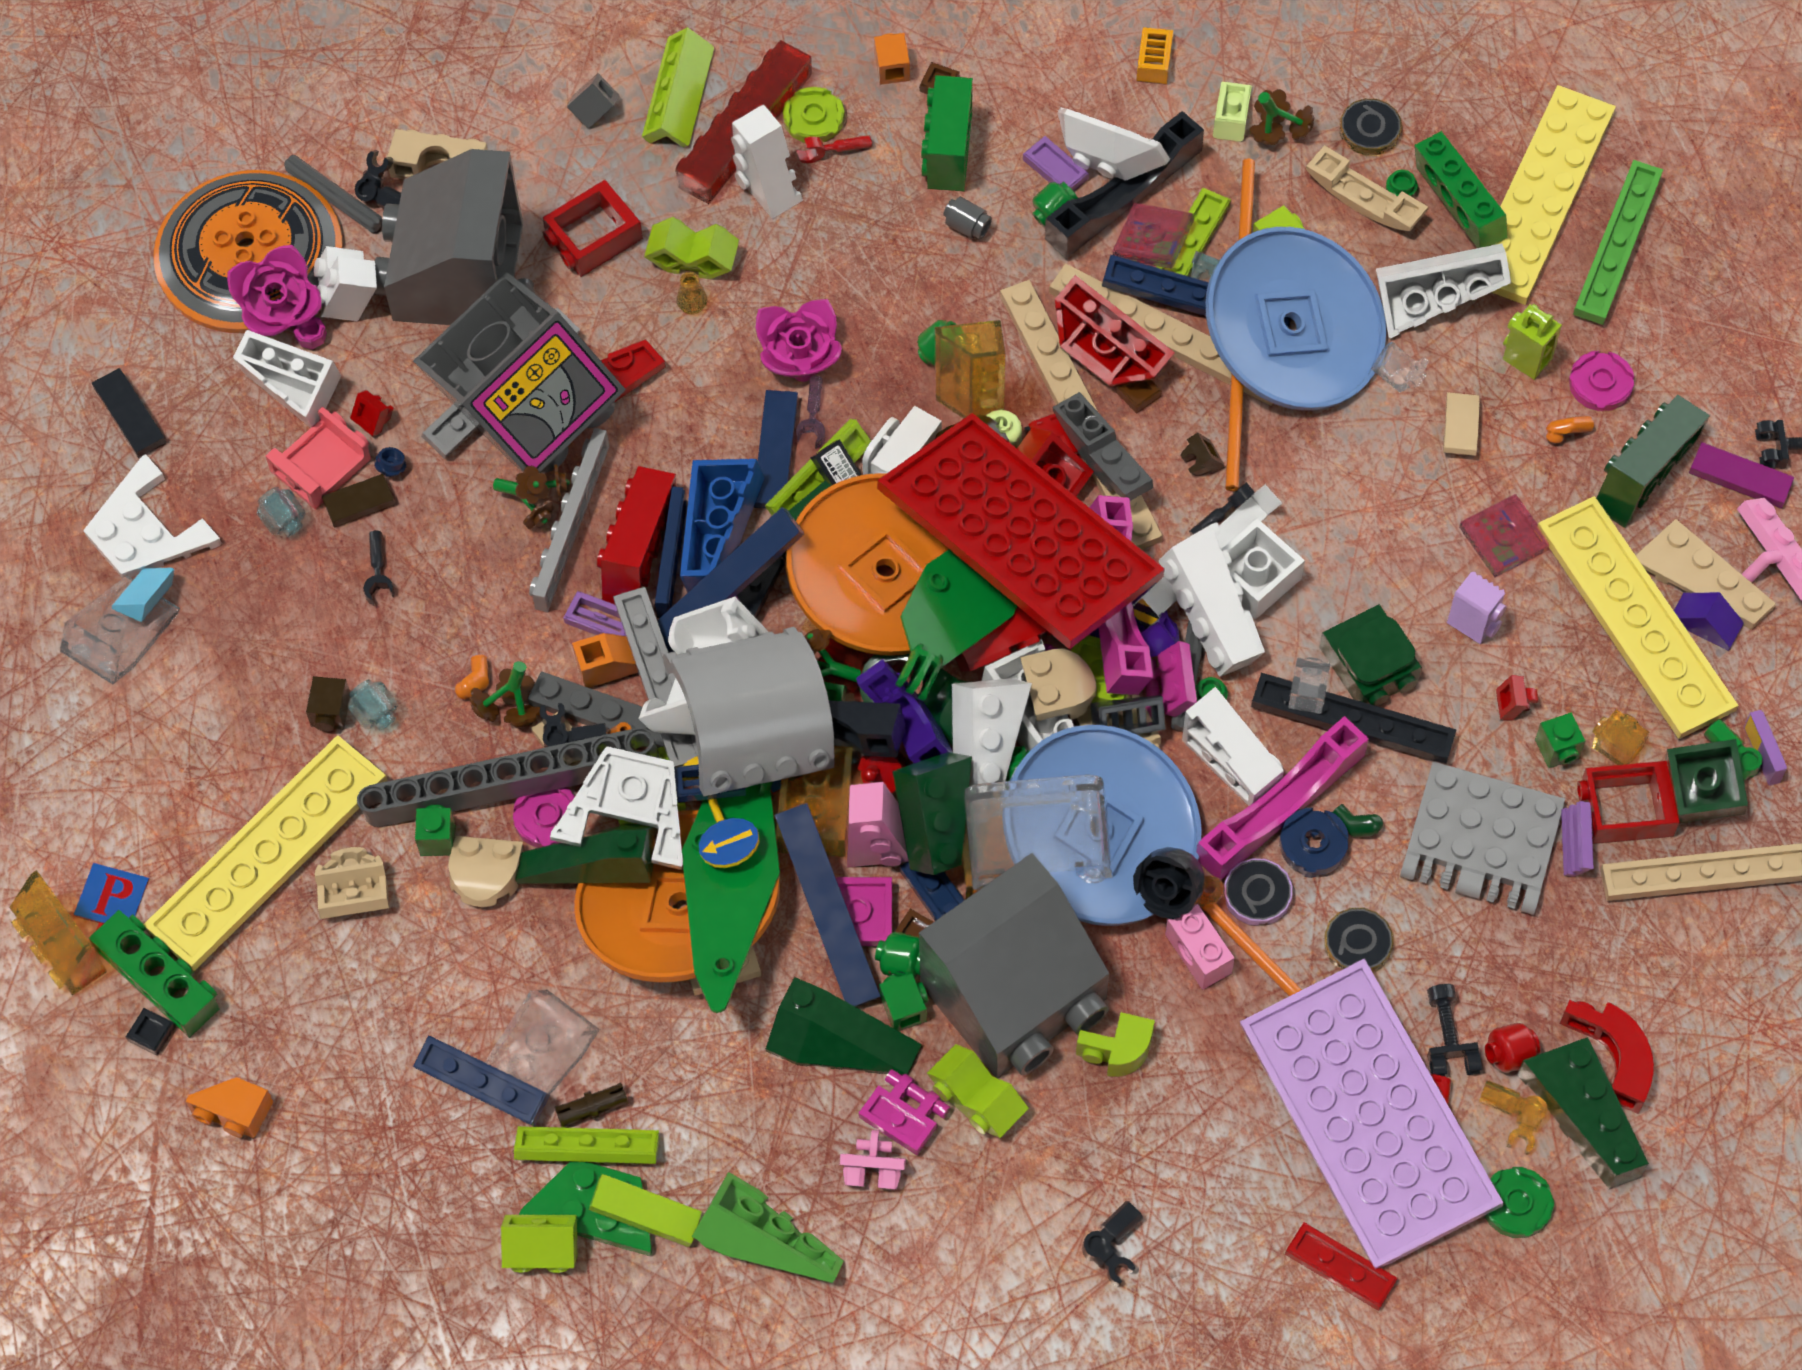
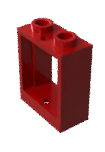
M606 180L601 181L543 217L545 230L542 234L545 241L551 248L556 247L560 251V257L568 269L574 268L580 277L643 239L640 220ZM601 207L618 228L584 249L579 250L562 229L596 208Z
M1667 761L1590 767L1585 769L1582 780L1577 782L1579 801L1590 802L1593 844L1674 837L1680 822ZM1641 784L1650 785L1656 820L1602 825L1596 795L1597 788Z

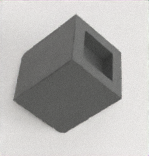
M597 73L572 96L567 108L589 128L615 105L619 94Z

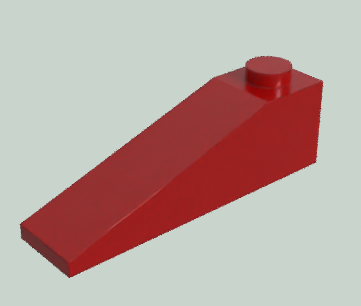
M1032 427L1017 447L1020 452L1075 496L1078 495L1094 472L1052 431Z

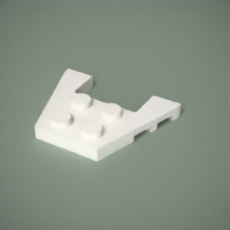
M146 454L139 459L84 529L86 537L123 580L137 576L144 568H160L164 566V562L181 556L188 558L191 557L192 552L206 547L213 549L222 544L218 535L203 518L177 537H173L141 501L139 497L165 480L163 473Z
M606 746L575 798L569 803L566 812L557 826L555 825L551 831L550 840L581 847L588 815L590 813L658 828L651 863L682 870L683 857L674 762Z

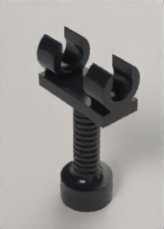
M1764 420L1757 423V429H1755L1756 439L1763 442L1775 439L1776 449L1772 448L1761 451L1762 457H1759L1760 464L1772 469L1778 467L1786 469L1789 460L1788 450H1801L1802 438H1787L1785 436L1783 420H1777L1776 422Z
M1439 984L1427 989L1429 1004L1438 1009L1445 1045L1429 1048L1427 1057L1430 1074L1445 1076L1447 1074L1445 1059L1464 1057L1467 1075L1480 1074L1482 1063L1478 1051V1042L1458 1044L1451 1008V1004L1457 1001L1455 986L1453 984Z

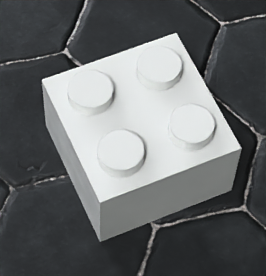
M1258 518L1221 549L1222 551L1228 550L1232 561L1227 564L1233 582L1239 581L1244 593L1242 594V607L1244 610L1250 611L1255 620L1302 579L1305 560Z

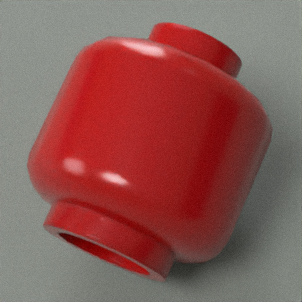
M1514 1023L1492 1030L1488 1037V1043L1485 1045V1055L1489 1063L1494 1064L1499 1071L1504 1073L1519 1070L1523 1060L1540 1053L1538 1036L1532 1029L1521 1023Z

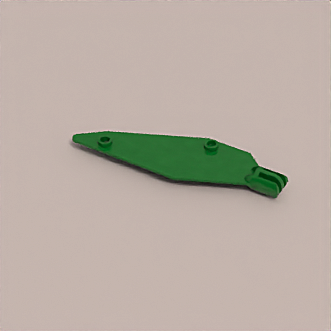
M950 549L925 566L900 616L911 653L895 685L901 688L913 669L914 673L905 689V692L912 695L922 682L924 676H927L917 696L921 701L926 700L942 667L1009 620L1017 608L1015 603L999 592L997 588Z
M774 781L745 787L746 796L717 799L725 820L730 818L745 819L753 823L757 828L760 842L756 851L749 859L739 865L728 868L713 867L702 859L699 853L700 839L709 827L716 824L708 800H703L682 849L694 974L710 1010L714 1013H721L727 1008L780 876L770 791Z

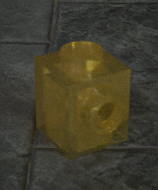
M1616 709L1609 718L1603 716L1594 727L1592 733L1596 736L1592 748L1617 765L1630 764L1645 746L1650 732L1640 726L1633 716L1623 714Z

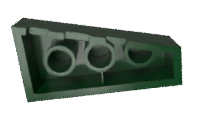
M1588 1037L1523 1060L1517 1074L1525 1085H1529L1537 1095L1536 1099L1543 1108L1550 1111L1560 1124L1559 1128L1567 1138L1570 1136L1581 1150L1580 1154L1608 1189L1642 1178L1649 1163Z

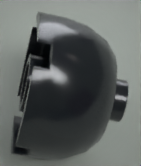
M1165 847L1150 853L1137 866L1133 875V884L1136 895L1140 893L1141 897L1146 901L1143 905L1148 911L1162 918L1175 919L1179 918L1182 914L1189 913L1198 904L1205 889V878L1200 862L1191 853L1180 848Z

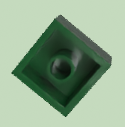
M1736 739L1667 749L1665 761L1668 763L1679 824L1745 815L1748 801Z

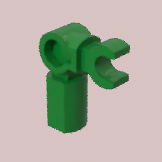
M1718 719L1705 731L1704 736L1711 743L1736 739L1744 781L1758 774L1762 764L1760 752L1752 747L1745 748V742L1721 719Z

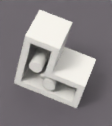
M326 246L321 257L315 261L314 276L318 277L319 281L317 289L320 292L322 302L320 309L321 317L358 321L377 289L375 261L364 260L363 251Z

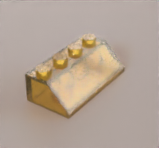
M1000 320L935 327L936 401L963 419L971 413L986 416L992 411L1004 410L1006 353Z

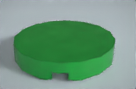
M1512 1167V1169H1502L1490 1178L1503 1201V1206L1484 1216L1488 1224L1497 1232L1511 1238H1528L1539 1233L1548 1224L1554 1208V1199L1552 1198L1547 1181L1537 1172L1524 1167Z

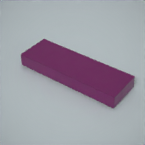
M1703 442L1700 444L1689 474L1752 498H1765L1773 506L1781 509L1794 480V477Z

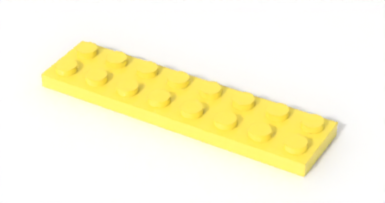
M1557 85L1500 206L1506 214L1508 238L1497 244L1502 243L1506 251L1511 283L1492 293L1526 305L1613 117L1616 106Z
M1595 496L1538 523V532L1678 739L1736 712L1738 704Z
M337 735L143 924L146 927V931L153 937L157 936L177 958H181L195 971L359 809L357 803L359 792L369 785L387 782L386 775Z

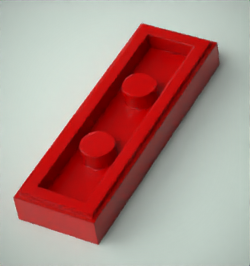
M1303 1222L1285 1252L1286 1256L1378 1311L1398 1279L1381 1267L1375 1269L1371 1261Z

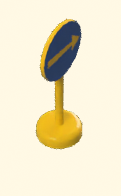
M698 756L688 760L683 766L699 765ZM699 776L682 778V781L699 779ZM709 799L708 802L716 824L709 827L702 835L699 842L700 856L705 863L713 867L728 868L739 865L749 859L756 851L760 842L759 832L753 823L745 819L730 818L725 820L717 799Z

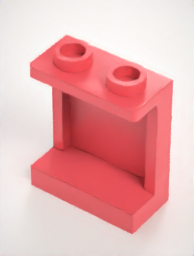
M324 407L318 410L319 421L287 450L281 453L274 448L265 456L270 472L315 510L323 503L322 496L337 491L371 460L368 449L369 442L366 437L357 430L355 432L350 430L345 420L338 413L333 412L331 414Z

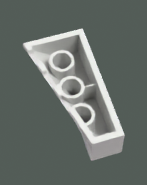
M1502 243L1376 269L1389 339L1410 327H1416L1425 323L1426 320L1443 312L1447 313L1456 309V306L1469 300L1473 301L1511 283L1506 251Z
M1216 522L1173 546L1158 561L1165 568L1164 577L1169 580L1176 594L1178 604L1184 609L1192 624L1195 636L1201 641L1207 653L1209 663L1215 668L1218 676L1221 677L1251 665L1265 651L1250 611L1243 610L1241 603L1242 594L1244 593L1239 581L1233 582L1227 564L1232 561L1228 550H1221L1216 536L1221 534V531Z

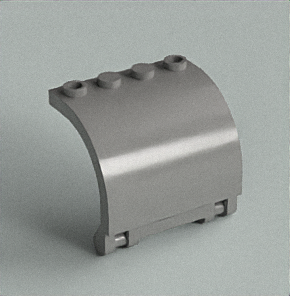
M795 627L783 629V633L774 634L771 631L762 633L761 636L719 645L690 648L683 654L676 655L675 652L663 655L665 670L667 674H674L682 689L691 715L698 751L699 788L703 796L834 768V732L826 687L810 645L802 632H798Z

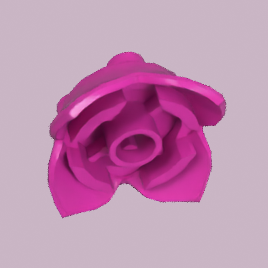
M293 245L274 248L267 253L263 261L259 263L252 261L240 262L228 271L229 292L242 309V319L245 326L252 332L263 336H275L292 326L308 322L321 309L320 292L315 285L308 281L305 259ZM274 289H279L282 298L272 301L267 293L269 291L273 293Z
M828 299L812 300L804 303L795 313H791L779 306L758 309L755 329L757 338L763 348L760 357L765 368L773 373L795 378L800 382H806L813 375L824 371L838 361L842 347L840 342L835 340L837 328L836 315Z

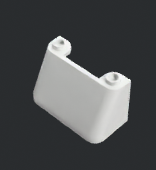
M732 597L674 617L669 631L668 642L672 650L678 655L686 653V650L690 648H704L757 637L768 631L736 597ZM675 678L667 704L657 698L646 701L642 707L639 720L656 733L695 735L686 699Z

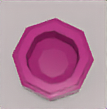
M313 317L302 325H296L293 331L300 346L314 349L324 344L327 335L324 324L317 317Z

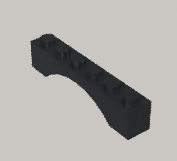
M1181 111L1162 126L1152 138L1160 142L1169 156L1170 160L1166 165L1128 180L1114 177L1094 192L1078 199L1068 200L1046 218L1045 240L1067 259L1202 152L1204 129L1185 112Z
M829 700L834 738L853 746L864 756L898 757L906 728L900 704Z

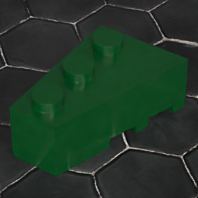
M946 752L893 771L910 870L936 875L962 865L972 756Z

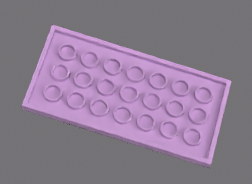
M1365 959L1240 1021L1241 1028L1375 1269L1383 1268L1503 1206V1201Z

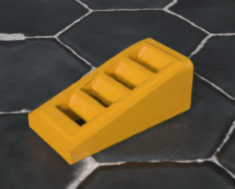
M1143 27L1136 81L1167 84L1173 30ZM1148 37H1149V38L1166 39V41L1148 39ZM1147 45L1163 46L1165 49L1147 47ZM1146 53L1164 55V57L1146 55ZM1145 61L1163 63V65L1145 63Z

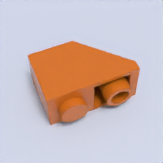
M602 633L572 643L575 660L585 687L590 688L638 673L626 636Z
M237 1077L190 1094L185 1101L192 1113L191 1116L195 1120L206 1125H211L212 1122L222 1125L225 1132L237 1138H242L244 1134L255 1139L273 1104L267 1089Z

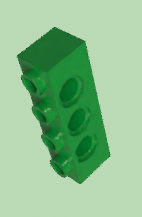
M1440 131L1415 144V158L1418 171L1477 248L1491 246L1508 238L1505 212L1444 133Z
M118 910L88 938L94 950L190 1038L220 1010L215 1000V997L218 995L217 992L205 980L198 983L191 976L194 973L193 970L181 958H178L176 961L167 954L170 949L157 936L153 939L144 933L146 927L136 916L132 914L128 918L123 912ZM141 945L137 952L126 954L130 946ZM155 967H164L161 974L157 976L149 975ZM182 988L188 989L185 996L173 998L177 990Z

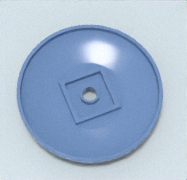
M1266 228L1253 232L1237 241L1225 252L1215 266L1208 283L1205 302L1209 333L1221 360L1237 380L1250 391L1282 407L1296 410H1320L1347 401L1367 385L1374 376L1383 357L1386 342L1384 309L1376 287L1367 272L1340 245L1325 236L1301 228ZM1284 317H1289L1295 321L1296 330L1287 328L1284 323Z
M1082 725L1067 728L1050 735L1032 748L1021 760L1009 781L1005 793L1003 828L1006 844L1014 864H1017L1033 853L1058 882L1079 921L1102 926H1119L1142 921L1155 915L1145 908L1143 904L1146 901L1141 897V894L1136 895L1133 875L1137 866L1150 853L1165 847L1180 848L1191 853L1197 860L1199 858L1196 851L1197 844L1201 840L1200 814L1194 794L1179 768L1162 750L1150 741L1127 730L1105 725ZM1092 821H1097L1103 825L1105 829L1104 837H1097L1091 832L1090 823Z

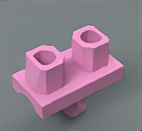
M872 1130L870 1140L857 1139L856 1150L870 1151L869 1156L840 1154V1165H844L845 1185L864 1186L866 1167L879 1168L878 1188L897 1189L901 1170H905L906 1159L878 1156V1151L892 1152V1142L879 1141V1130Z

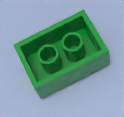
M935 75L934 88L928 87L927 94L928 113L925 114L924 132L926 133L925 139L922 140L921 158H923L922 176H927V189L965 192L973 114V78Z

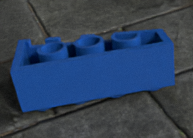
M757 459L693 460L680 577L687 592L695 587L740 545L764 481V475Z

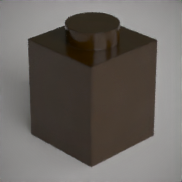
M313 676L306 709L311 727L326 732L333 731L334 729L344 730L351 697L346 679Z

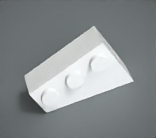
M1010 678L952 684L953 753L972 756L969 790L977 791L1004 787L1032 683Z

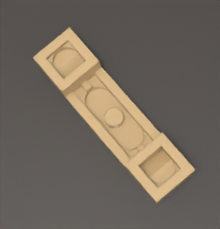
M1325 145L1306 166L1309 174L1337 199L1360 214L1383 225L1399 230L1411 231L1428 211V206L1403 191L1396 196L1350 169V160Z

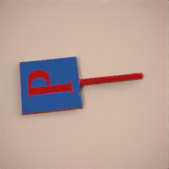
M93 863L74 916L98 922L96 930L118 910L123 912L128 918L132 914L136 916L149 878ZM90 944L80 971L79 983L85 981L95 954L92 944Z

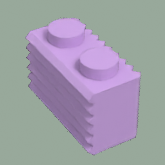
M1471 572L1454 594L1447 623L1481 644L1487 636L1492 638L1502 624V621L1499 619L1507 606L1502 604L1505 595L1504 589L1499 590L1498 586H1493V582L1488 583L1487 579H1482L1481 575L1477 576L1476 572Z

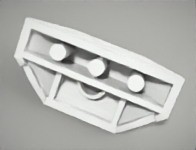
M1060 107L1057 112L1065 145L1073 156L1072 161L1083 169L1087 170L1090 167L1098 170L1107 178L1112 179L1115 176L1128 180L1166 165L1170 160L1158 141L1142 137L1134 132Z

